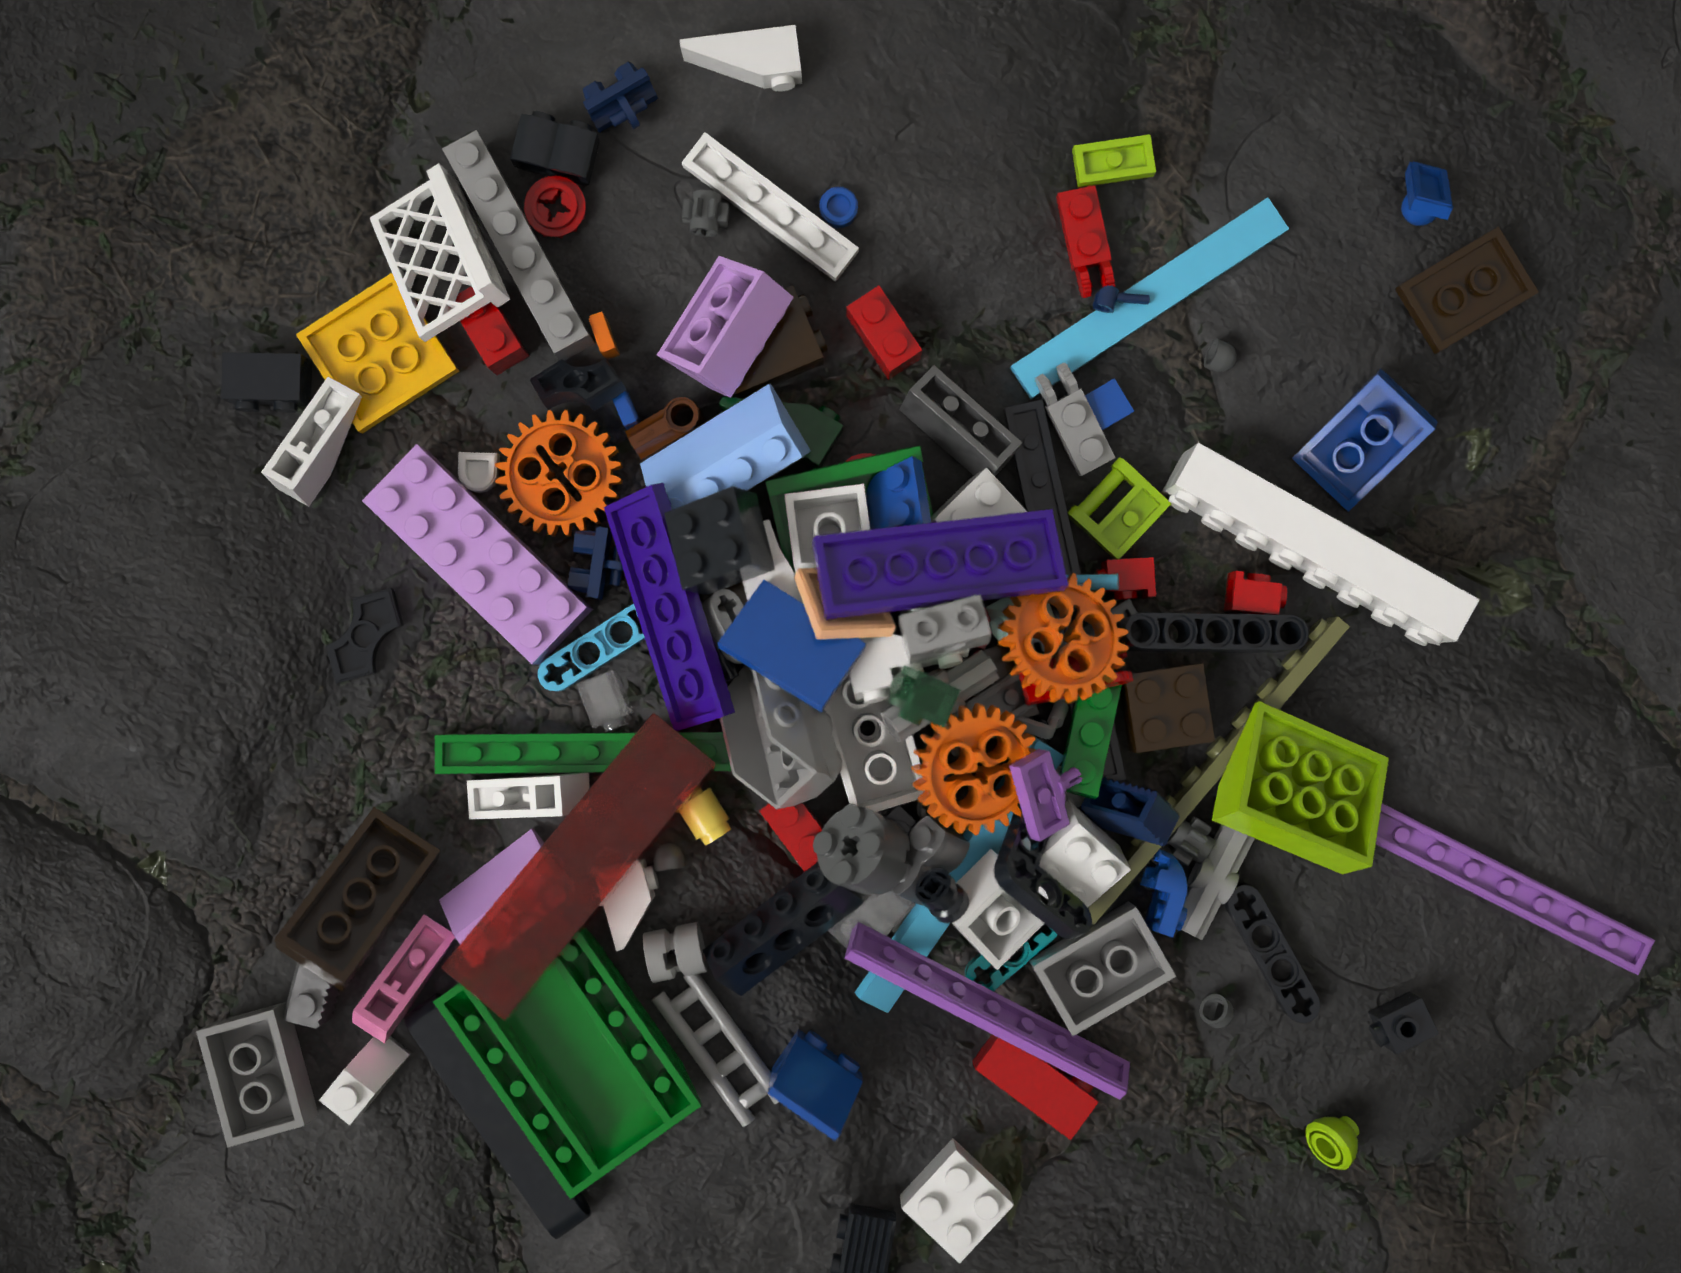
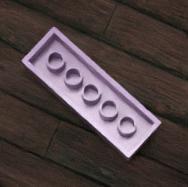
M418 444L362 500L531 664L540 665L593 610L573 589L568 588L567 584L447 468L428 450Z

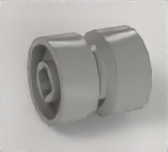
M698 921L677 925L673 933H669L666 928L643 933L644 955L652 983L674 979L677 972L680 971L685 976L708 971L707 960L702 951L705 949V944ZM675 949V954H669L670 950Z

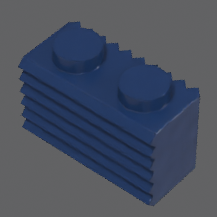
M1106 777L1102 778L1098 798L1094 800L1085 797L1081 804V810L1085 811L1089 818H1093V821L1097 822L1100 828L1160 846L1167 844L1180 817L1179 813L1156 790L1152 791L1150 788L1146 790L1144 787L1139 788L1131 783L1127 785L1125 782L1109 780Z

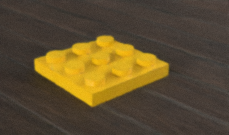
M392 273L296 334L325 380L327 377H330L362 396L352 421L357 431L362 434L459 372V369L437 335L426 342L418 337ZM424 317L425 324H429L426 318Z

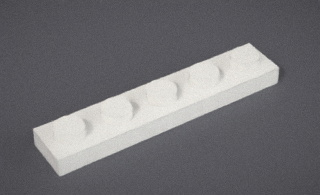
M704 132L681 162L683 168L715 192L720 193L723 198L835 282L859 252V247L706 132Z

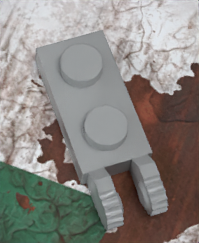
M1062 363L1056 367V370L1068 395L1057 400L1052 384L1044 374L1035 377V382L1047 405L1044 408L1077 474L1083 476L1116 457L1082 389L1078 388L1077 381L1066 363Z

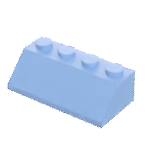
M770 383L641 462L640 466L646 487L652 484L664 483L671 508L674 510L732 486L749 490L802 458L811 450Z

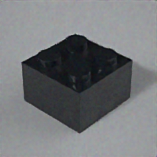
M732 486L664 513L682 590L708 595L775 570L756 493Z

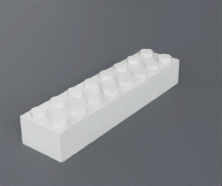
M1200 443L1195 444L1182 454L1161 491V494L1169 498L1168 502L1172 503L1170 506L1184 513H1188L1190 509L1203 517L1201 522L1207 527L1218 532H1222L1224 528L1237 536L1235 541L1241 546L1252 551H1256L1258 547L1270 554L1269 560L1275 565L1286 570H1290L1293 567L1304 573L1303 579L1309 584L1320 589H1324L1327 586L1338 592L1337 598L1343 603L1354 608H1358L1361 605L1372 611L1371 618L1388 627H1392L1395 624L1406 630L1405 637L1422 646H1426L1428 643L1440 645V643L1456 642L1480 600Z

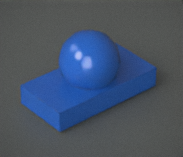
M1414 161L1410 162L1405 172L1407 195L1403 198L1401 206L1403 217L1414 226H1425L1436 218L1448 220L1453 204L1447 171Z

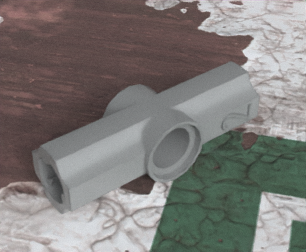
M978 650L964 659L963 663L947 671L945 669L925 679L915 687L914 692L887 707L886 710L880 713L883 723L897 742H902L932 721L938 722L944 719L945 711L951 714L958 711L959 705L966 704L965 700L993 684L999 679L997 668L983 650Z
M1222 824L1213 838L1215 839V844L1210 854L1201 864L1195 863L1187 881L1189 888L1183 907L1187 908V916L1181 930L1200 940H1203L1220 905L1225 904L1232 896L1239 880V873L1237 872L1255 839Z

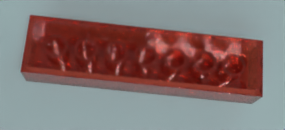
M653 712L441 968L503 1020L511 1018L717 767L716 763Z

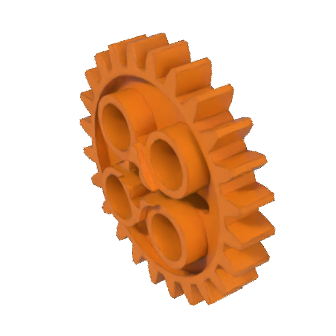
M548 410L546 422H542L534 414L532 415L533 427L531 428L520 422L518 426L522 435L520 437L512 434L507 435L513 444L512 448L499 449L503 455L508 457L507 462L495 463V467L505 472V476L496 479L495 483L507 486L508 488L499 497L504 501H514L507 511L511 514L523 511L519 519V523L522 525H526L534 519L533 531L537 533L546 524L548 535L555 537L558 527H562L564 534L568 537L572 534V525H576L581 531H587L585 523L587 519L600 524L596 512L599 509L605 512L604 507L607 506L605 503L607 498L619 499V496L611 490L612 485L623 484L621 478L613 475V471L623 468V464L618 461H611L610 459L619 450L616 446L605 448V445L611 438L610 435L606 432L596 437L600 427L597 422L594 421L585 428L586 417L583 414H579L575 421L571 422V415L568 410L563 411L560 420H557L555 414ZM562 437L570 438L572 447L569 453L564 456L555 455V442ZM539 446H543L551 459L559 467L565 469L563 472L565 477L582 496L580 501H576L562 482L556 478L553 479L555 472L538 453L537 448ZM531 461H538L541 465L539 476L533 480H526L523 474L524 467ZM587 467L594 468L596 471L595 481L589 486H580L577 480L579 472ZM555 491H562L565 495L564 505L558 510H549L547 506L548 496Z
M1072 573L1067 577L1068 586L1064 591L1011 597L1010 600L1014 605H1008L1002 611L1010 620H1004L998 625L1000 630L1008 633L1007 636L998 641V645L1010 648V652L1002 660L1014 661L1016 663L1010 675L1014 676L1023 673L1025 678L1021 687L1024 689L1034 683L1036 685V697H1040L1049 690L1050 701L1053 703L1058 701L1063 694L1067 704L1077 700L1078 695L1084 701L1092 697V690L1098 694L1106 689L1105 682L1110 683L1117 678L1116 673L1112 669L1117 670L1125 664L1117 655L1126 652L1129 648L1127 645L1119 642L1120 638L1128 634V630L1117 628L1116 623L1124 618V615H1112L1110 611L1116 604V600L1104 603L1102 597L1105 588L1102 587L1096 592L1090 591L1091 579L1089 578L1081 585H1077L1076 573ZM1047 603L1057 608L1059 619L1049 615L1046 607ZM1073 607H1076L1078 612L1075 619L1069 625L1073 614ZM1083 621L1092 625L1095 633L1094 637L1085 633L1082 626ZM1069 625L1063 639V634L1060 631ZM1032 638L1042 642L1045 649L1044 655L1034 650L1031 643ZM1062 640H1064L1065 642H1067L1066 645H1064L1063 647H1061V648L1058 650L1059 645H1061ZM1057 651V654L1055 656L1056 658L1054 661V669H1051L1049 667V663L1052 656ZM1068 656L1077 659L1080 664V673L1070 668Z
M980 703L974 704L971 714L967 707L959 705L958 717L945 711L944 719L946 724L941 726L934 721L931 722V726L935 731L933 737L924 734L920 736L927 744L926 749L914 750V754L923 760L921 764L911 766L912 771L922 776L914 781L912 785L917 790L924 791L917 798L918 801L924 806L930 805L927 813L933 818L939 817V823L944 827L948 828L953 823V829L962 834L968 826V830L971 833L978 835L982 824L986 830L993 833L996 820L1007 827L1009 825L1007 816L1009 812H1013L1018 816L1022 815L1018 807L1019 799L1009 765L1036 751L1034 748H1028L1036 739L1029 733L1023 734L1027 725L1019 720L1014 722V714L1008 711H1004L1001 714V709L992 704L986 712L985 706ZM997 736L996 747L993 751L986 753L985 745L991 737ZM959 747V758L955 762L948 764V753L953 748ZM1009 757L1008 763L1002 765L998 764L1005 761ZM979 762L983 764L982 766H977V763ZM976 771V775L973 776L971 772ZM951 773L955 774V775H952V776L948 777L947 780L944 781V776H945V775L951 774ZM1005 774L1004 785L994 791V781L998 776ZM968 785L967 796L961 801H955V795L959 788Z

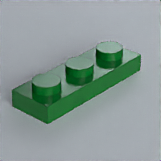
M1122 685L1106 688L1098 694L1093 693L1092 697L1084 701L1077 696L1060 775L1075 767L1081 773L1078 777H1082V782L1072 786L1065 792L1094 800L1098 798Z

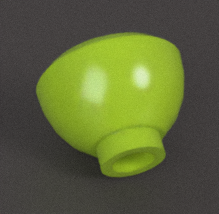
M1347 1116L1340 1118L1321 1117L1307 1125L1305 1135L1308 1146L1323 1164L1337 1170H1346L1352 1165L1358 1153L1357 1136L1359 1135V1128L1351 1118Z

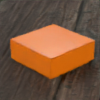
M601 311L590 315L589 322L603 357L608 360L619 356L617 345L604 313Z

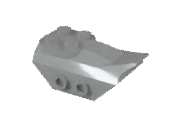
M744 665L738 672L739 676L734 678L728 686L736 713L720 718L732 775L777 810L816 798L835 781L842 769V758L836 750L830 715L824 709L822 712L816 710L763 675Z

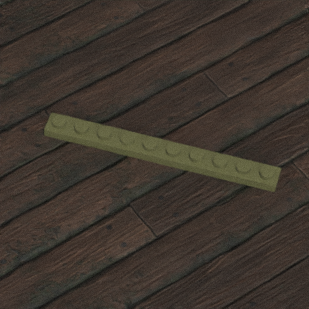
M1338 616L1330 617L1326 620L1320 618L1308 630V637L1310 639L1300 650H1292L1283 659L1281 665L1284 669L1275 679L1269 677L1256 692L1259 698L1256 702L1260 701L1279 710L1350 626ZM1254 704L1250 709L1247 706L1243 707L1234 716L1230 723L1234 727L1225 738L1219 736L1215 739V742L1210 744L1205 752L1208 758L1199 768L1194 765L1185 773L1180 780L1183 787L1174 797L1168 795L1164 798L1180 816L1172 834L1222 777ZM1133 837L1130 838L1129 842L1132 846L1124 856L1131 870L1088 907L1093 925L1097 923L1162 846Z

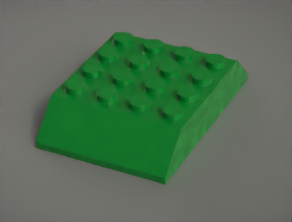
M565 908L433 1001L570 1199L702 1106L700 1098L680 1058L595 937Z

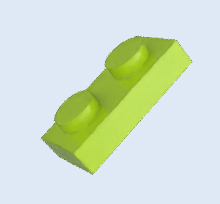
M1150 134L1074 145L1072 149L1078 188L1154 177L1156 173Z

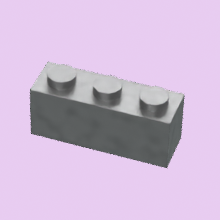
M935 365L908 391L899 409L973 476L986 467L996 476L1022 444L1016 436Z

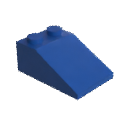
M1380 369L1292 459L1349 512L1436 429L1438 421L1386 372Z
M798 1029L772 1067L767 1094L836 1141L841 1134L862 1085V1073L858 1071L861 1066L844 1053H841L838 1057L826 1048L828 1042L817 1033L809 1030L805 1034Z

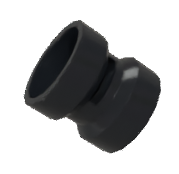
M931 869L925 872L916 883V897L926 908H929V911L939 922L952 923L957 921L968 909V894L945 869Z

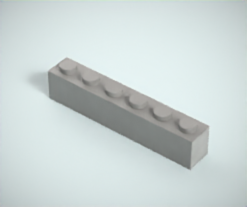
M477 130L442 148L556 357L559 360L563 359L565 361L594 345L592 337Z

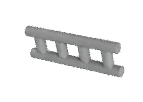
M700 973L683 976L690 986L672 1000L662 991L652 999V1002L742 1127H745L755 1119L749 1108L767 1095L771 1072ZM697 1000H700L712 1019L693 1032L680 1013ZM722 1031L735 1051L716 1064L703 1044ZM745 1063L758 1082L739 1095L726 1076ZM768 1095L774 1104H777L779 1102L770 1095Z

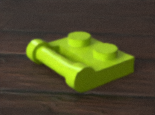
M1121 457L1111 465L1113 470L1079 506L1073 505L1067 512L1068 518L1085 531L1114 560L1120 559L1172 504ZM1123 480L1127 481L1133 488L1099 524L1094 522L1090 515Z

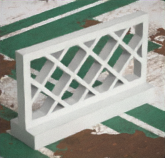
M440 163L426 171L430 179L429 181L370 217L418 337L424 342L489 302H492L498 308L511 300L459 182ZM433 195L434 202L429 215L418 213L421 202ZM396 217H402L403 220L397 235L387 233L384 225ZM414 220L426 222L419 239L408 237ZM436 225L447 227L442 244L430 242ZM404 245L416 247L409 264L399 262ZM427 249L438 252L432 269L420 267ZM449 254L460 257L454 274L442 272ZM417 274L428 276L422 294L413 293L411 290ZM439 279L451 281L445 299L432 297ZM462 284L472 286L476 295L463 303L455 302ZM429 304L441 306L437 319L426 325L424 317Z

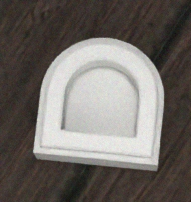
M459 452L458 477L460 482L473 492L482 493L492 489L496 485L495 480L499 478V469L495 467V463L500 462V455L498 453Z

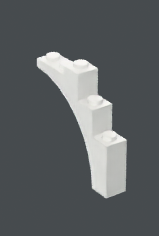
M765 520L763 523L775 570L743 581L747 601L764 579L803 603L794 579L795 573L778 546L770 520ZM893 634L892 637L859 638L867 644L865 650L849 671L855 700L864 699L865 704L885 700L888 698L887 693L894 691L892 675L899 674L900 678H910L924 672L923 667L939 664L940 669L957 666L963 663V657L968 656L969 649L909 664L902 636Z

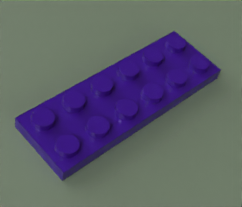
M664 483L652 484L605 506L604 510L674 732L736 713L699 594L684 591L681 587L664 513L672 510Z
M1052 509L814 536L812 540L825 619L933 607L980 595L982 600L1064 591L1068 586Z

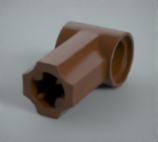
M678 397L672 399L664 409L625 432L640 459L645 461L703 425L704 415L702 410L692 400L686 397ZM683 408H691L693 411L691 423L684 427L677 426L675 421L677 412Z

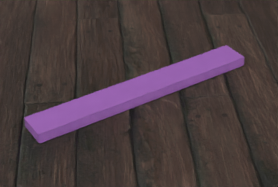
M1382 804L1376 845L1633 974L1639 975L1655 942L1654 939Z
M860 922L852 929L845 959L1119 1100L1127 1094L1129 1061L1078 1035L1072 1036L1069 1030Z

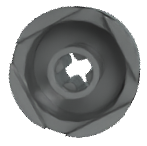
M849 804L833 815L824 826L822 832L815 836L813 850L817 854L818 864L822 873L832 883L864 895H882L895 888L903 879L908 867L905 859L907 850L910 851V841L906 831L897 822L865 807Z

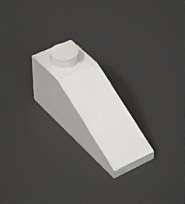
M795 25L679 39L684 61L764 89L772 88L774 91H787L793 89L797 84H802Z
M327 377L261 473L278 490L309 507L332 474L362 396L334 379Z
M589 773L467 781L469 819L551 817L591 812Z

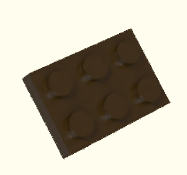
M1499 226L1395 288L1434 354L1444 350L1539 293Z

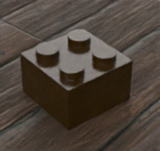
M1203 663L1132 673L1134 680L1122 685L1120 694L1129 752L1141 753L1215 742Z

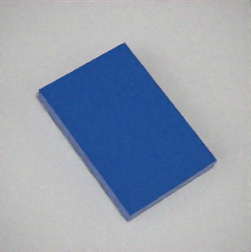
M763 579L718 641V648L822 712L865 650L867 643L859 638L817 639L804 604Z

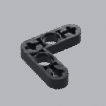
M1019 802V803H1018V807L1020 808V810H1021V812H1022V809H1021V806H1020V802ZM1013 813L994 865V876L998 885L1064 939H1073L1089 932L1092 926V917L1088 907L1039 866L1049 837L1041 842L1030 839L1023 813L1021 816ZM1021 832L1027 835L1031 845L1030 850L1026 849L1020 837ZM1039 886L1045 890L1048 896V905H1045L1039 897Z

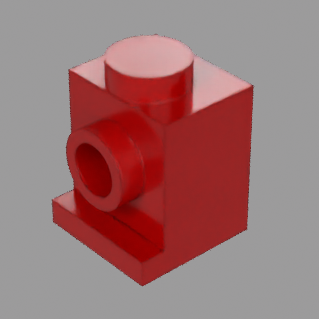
M1154 557L1106 560L1101 563V569L1096 570V574L1119 575V590H1105L1104 592L1114 593L1115 600L1137 599V591H1141L1142 599L1156 597Z
M1244 571L1228 573L1224 604L1225 612L1279 615L1280 609L1285 607L1287 587L1282 585V583L1270 582V575L1248 573L1246 580L1243 579Z

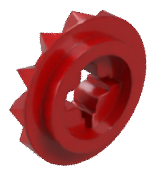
M544 177L535 182L526 194L524 201L525 216L531 227L545 237L563 238L571 232H576L582 220L585 219V197L578 185L566 177ZM561 197V204L569 213L558 212L551 221V212L544 204H554Z

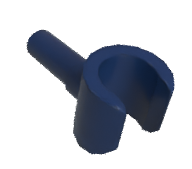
M1107 285L1095 294L1093 309L1104 313L1114 312L1116 302L1148 305L1150 296L1119 292L1116 287Z

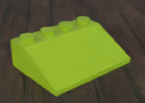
M1256 702L1219 782L1212 821L1342 875L1372 867L1389 758L1265 703Z

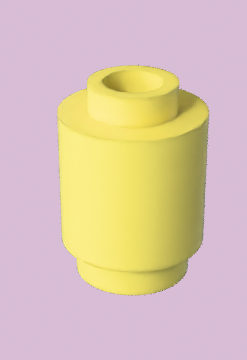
M698 785L679 797L683 805L678 807L677 810L696 840L700 838L705 846L731 830L727 823V820L730 818L711 788L703 791Z

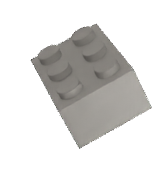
M1129 901L1102 916L1095 925L1092 924L1089 932L1073 939H1062L1036 954L1029 961L1072 1036L1176 977L1137 907Z
M287 1002L216 1021L196 1031L227 1148L305 1126L319 1115L295 1025L282 1019Z

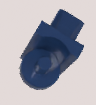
M627 62L618 67L614 73L618 81L605 89L601 82L594 81L583 88L586 99L583 104L599 133L612 125L616 127L628 120L633 129H636L640 126L636 115L647 109L648 104L659 99L643 67L638 70L631 62Z
M596 527V531H576L574 536L573 552L592 555L590 570L571 567L567 586L576 591L587 593V597L603 600L607 569L611 570L609 585L620 586L622 572H624L616 546H614L613 558L609 560L612 532L609 528Z

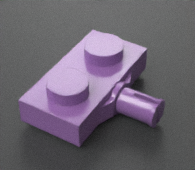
M1038 749L1009 765L1030 839L1041 842L1070 824L1065 808V791L1082 782V777H1078L1081 773L1077 768L1072 767L1058 775L1054 769L1050 751Z

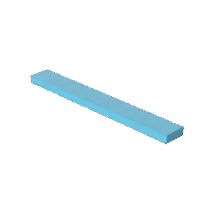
M1267 197L1124 291L1128 294L1149 295L1150 301L1148 305L1116 302L1114 312L1112 313L1095 310L1011 365V371L1032 400L1041 394L1036 385L1035 377L1044 374L1050 380L1052 386L1060 381L1056 370L1058 365L1066 363L1073 373L1286 233L1289 227Z
M1035 737L1036 740L1028 748L1050 751L1054 769L1056 770L1063 761L1064 755ZM1005 774L998 783V785L995 787L994 791L1000 789L1004 785ZM1009 812L1007 814L1009 824L1012 819L1013 812ZM996 820L995 830L993 833H990L981 824L978 835H974L967 828L962 836L970 843L969 850L962 863L949 873L956 883L990 849L996 854L999 853L1009 825L1006 827ZM916 903L892 939L927 957L950 923L939 922L929 911V908ZM869 971L854 993L860 1000L889 1013L904 989Z

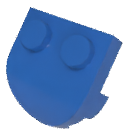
M911 456L887 468V470L879 472L872 478L866 491L870 530L931 523L922 461Z
M1159 849L1153 858V861L1158 862L1155 868L1146 867L1140 885L1154 890L1144 921L1150 930L1174 937L1175 931L1182 929L1187 916V908L1183 907L1187 895V880L1178 860L1171 853Z

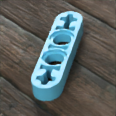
M634 603L545 659L538 669L540 684L550 691L568 689L645 640L644 634L640 632L638 623L629 616L636 610ZM620 621L629 623L633 630L631 639L624 644L615 642L611 635L613 626ZM587 642L595 643L600 650L598 660L591 665L583 663L579 658V649ZM570 652L573 663L581 669V672L576 675L574 668H571L562 674V679L564 680L562 684H559L557 681L549 682L547 676L551 674L549 667L553 664L555 667L560 668L568 664L569 661L564 656Z

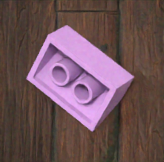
M718 256L657 353V356L706 387L731 398L735 390L742 384L744 376L755 358L763 350L765 342L775 326L784 317L786 309L794 297L764 271Z
M532 828L444 895L439 901L454 937L476 966L480 967L580 889Z

